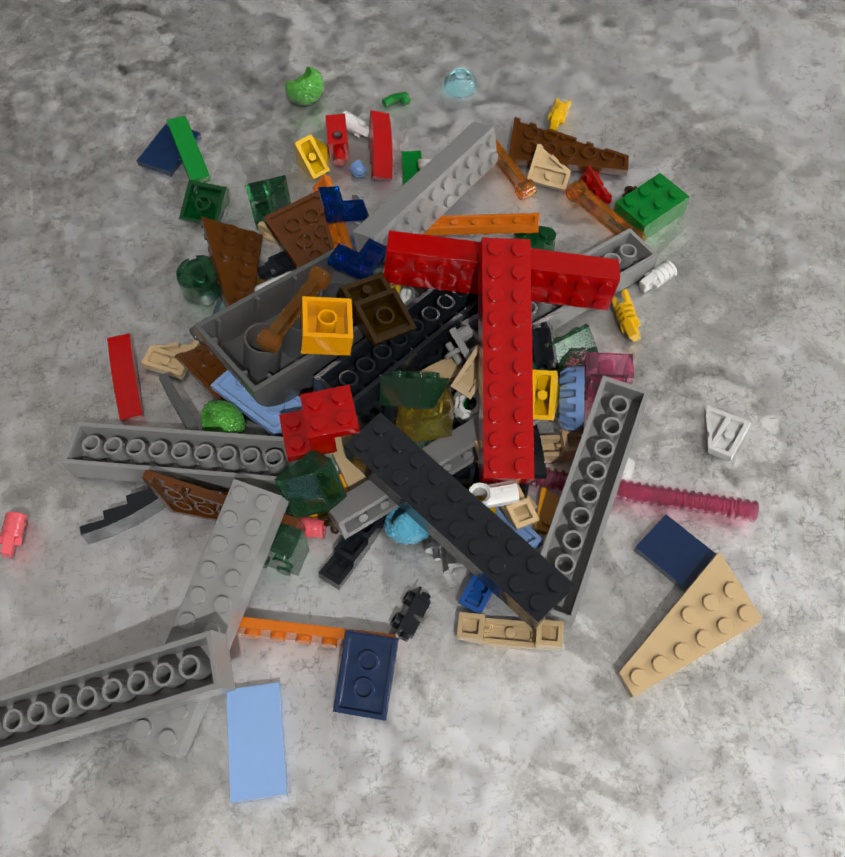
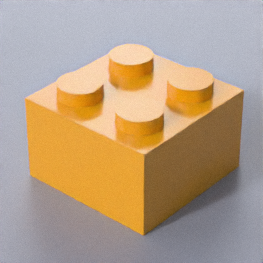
M302 296L300 313L301 354L350 356L353 342L352 300L348 298Z

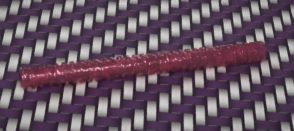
M547 467V479H534L529 483V486L535 484L538 488L541 485L544 488L551 487V490L558 488V491H562L569 472L565 473V470L559 472L556 468L550 470ZM625 479L620 481L615 497L619 501H623V499H626V502L633 500L634 503L640 501L643 505L649 503L650 506L657 504V507L664 505L665 508H669L671 506L674 510L680 508V511L687 509L688 512L695 510V513H700L701 511L705 515L708 513L711 516L718 514L719 517L726 515V518L734 517L736 520L741 518L742 521L749 519L750 522H755L759 514V504L756 500L752 502L749 499L742 501L741 498L734 500V497L726 498L725 495L721 497L718 494L711 496L710 493L703 495V492H698L697 494L693 490L687 492V489L680 491L679 488L672 490V487H667L666 489L662 485L660 487H657L656 484L649 486L648 483L641 485V482L634 484L633 481L630 480L628 483Z

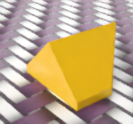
M312 134L293 143L297 164L312 180L330 171L328 145L313 137Z
M532 370L533 419L554 421L559 401L557 371Z

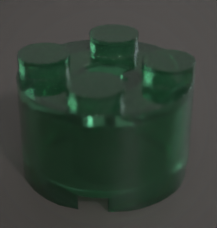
M197 255L195 259L189 260L188 258L180 263L176 270V276L184 298L195 305L212 306L221 296L222 289L217 282V272L213 269L210 257Z

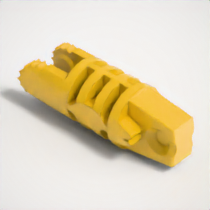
M560 98L555 99L547 118L551 123L549 129L557 130L564 123L571 106L570 100H567L565 103L559 101Z
M627 289L621 291L624 302L619 303L618 299L614 296L611 303L622 333H627L628 337L633 342L641 339L638 329L641 324Z

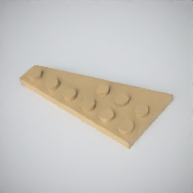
M720 551L712 557L708 565L697 575L693 583L683 592L663 616L659 624L648 634L645 641L617 672L630 697L636 696L763 620Z

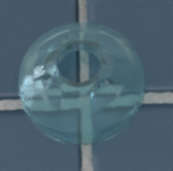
M456 68V70L451 71L445 77L444 90L452 97H469L477 90V78L472 72L464 68Z

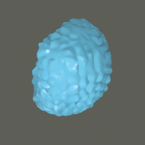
M400 507L390 512L383 524L387 536L395 540L396 543L413 545L427 539L430 535Z

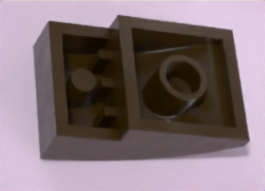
M382 272L341 286L338 297L352 300V320L373 345L416 330L417 327L396 288L389 286Z

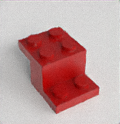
M350 385L300 394L303 410L279 414L288 462L338 452L335 442L336 437L360 433Z

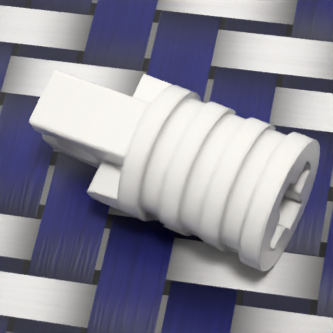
M348 111L342 113H345L348 132L359 138L361 135L369 137V127L365 125L366 121L350 114Z
M669 260L663 261L644 274V278L639 283V289L646 293L654 287L656 289L677 275L675 265Z

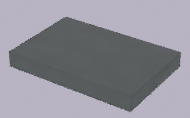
M165 373L159 376V380L186 430L200 431L168 374Z

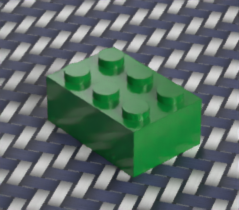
M659 173L616 201L612 220L624 230L631 228L645 241L685 213L690 196Z

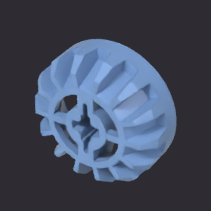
M567 366L560 372L559 422L560 426L566 431H584V366Z

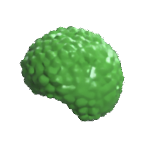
M306 67L301 77L299 76L294 81L288 80L285 84V91L289 99L293 103L302 106H308L317 102L324 89L322 75L313 67Z
M222 400L208 401V404H204L201 413V431L244 434L246 426L244 415L235 404Z

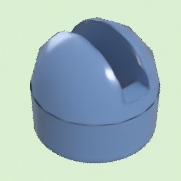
M356 160L349 167V172L354 177L361 178L366 174V167L361 160Z

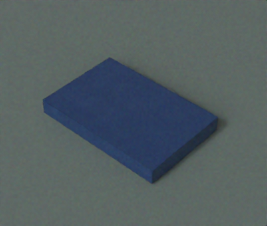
M166 123L137 159V163L139 166L172 177L182 164V161ZM191 130L196 143H198L202 138L200 132Z
M667 514L634 549L636 553L683 591L693 583L697 575L716 554Z
M346 630L333 712L387 720L399 638Z

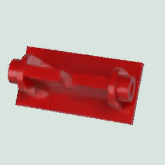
M588 165L579 182L594 208L597 209L600 203L610 204L612 195L603 187L604 184L599 177V173L592 170L591 166Z

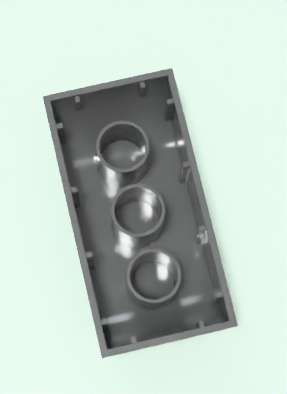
M342 244L194 325V331L198 338L259 405L265 407L281 405L313 387V377L341 356L301 354L300 313L302 296L339 298L338 293L341 286L375 275V273L346 244ZM354 322L352 347L365 338Z

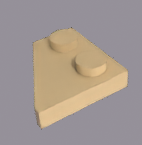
M194 340L192 344L180 345L179 342L169 343L168 345H150L140 364L142 368L161 374L167 373L168 376L183 380L187 370L175 358V355L192 350L201 344L199 341Z

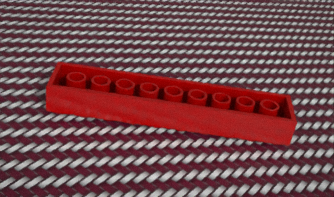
M389 230L384 276L389 284L478 294V247L480 242ZM530 248L531 301L608 311L620 282L619 259Z
M482 237L478 247L479 483L515 481L517 484H529L534 480L530 239Z

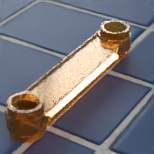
M496 139V151L498 154L496 165L513 185L515 193L520 200L532 197L537 192L534 181L527 179Z
M575 181L565 189L566 197L571 202L579 204L615 236L631 228L644 242L646 241V236L641 229L634 228L592 193L584 181Z
M313 266L308 274L306 283L268 329L265 327L261 330L257 337L256 345L268 353L275 354L280 349L285 334L300 317L302 296L315 297L320 290H326L333 274L322 267Z

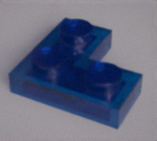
M339 186L318 187L327 223L367 219L368 213L363 199L343 201Z
M369 238L361 251L357 252L338 243L328 258V265L358 279H364L375 275L386 258L387 246Z

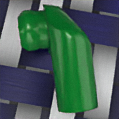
M399 92L382 99V104L385 108H388L401 101V104L405 106L411 102V99L407 92Z

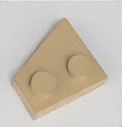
M537 144L527 176V183L565 192L571 170L565 165L560 164L558 159L544 150L541 144Z

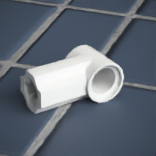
M515 481L489 485L476 483L469 489L474 496L481 495L486 499L481 502L488 508L510 505L520 501Z

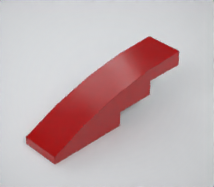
M370 110L368 148H370V164H372L371 179L391 182L393 177V149L389 113Z
M127 333L107 338L109 360L120 421L144 417L140 397L142 394L138 380L139 372L131 335Z

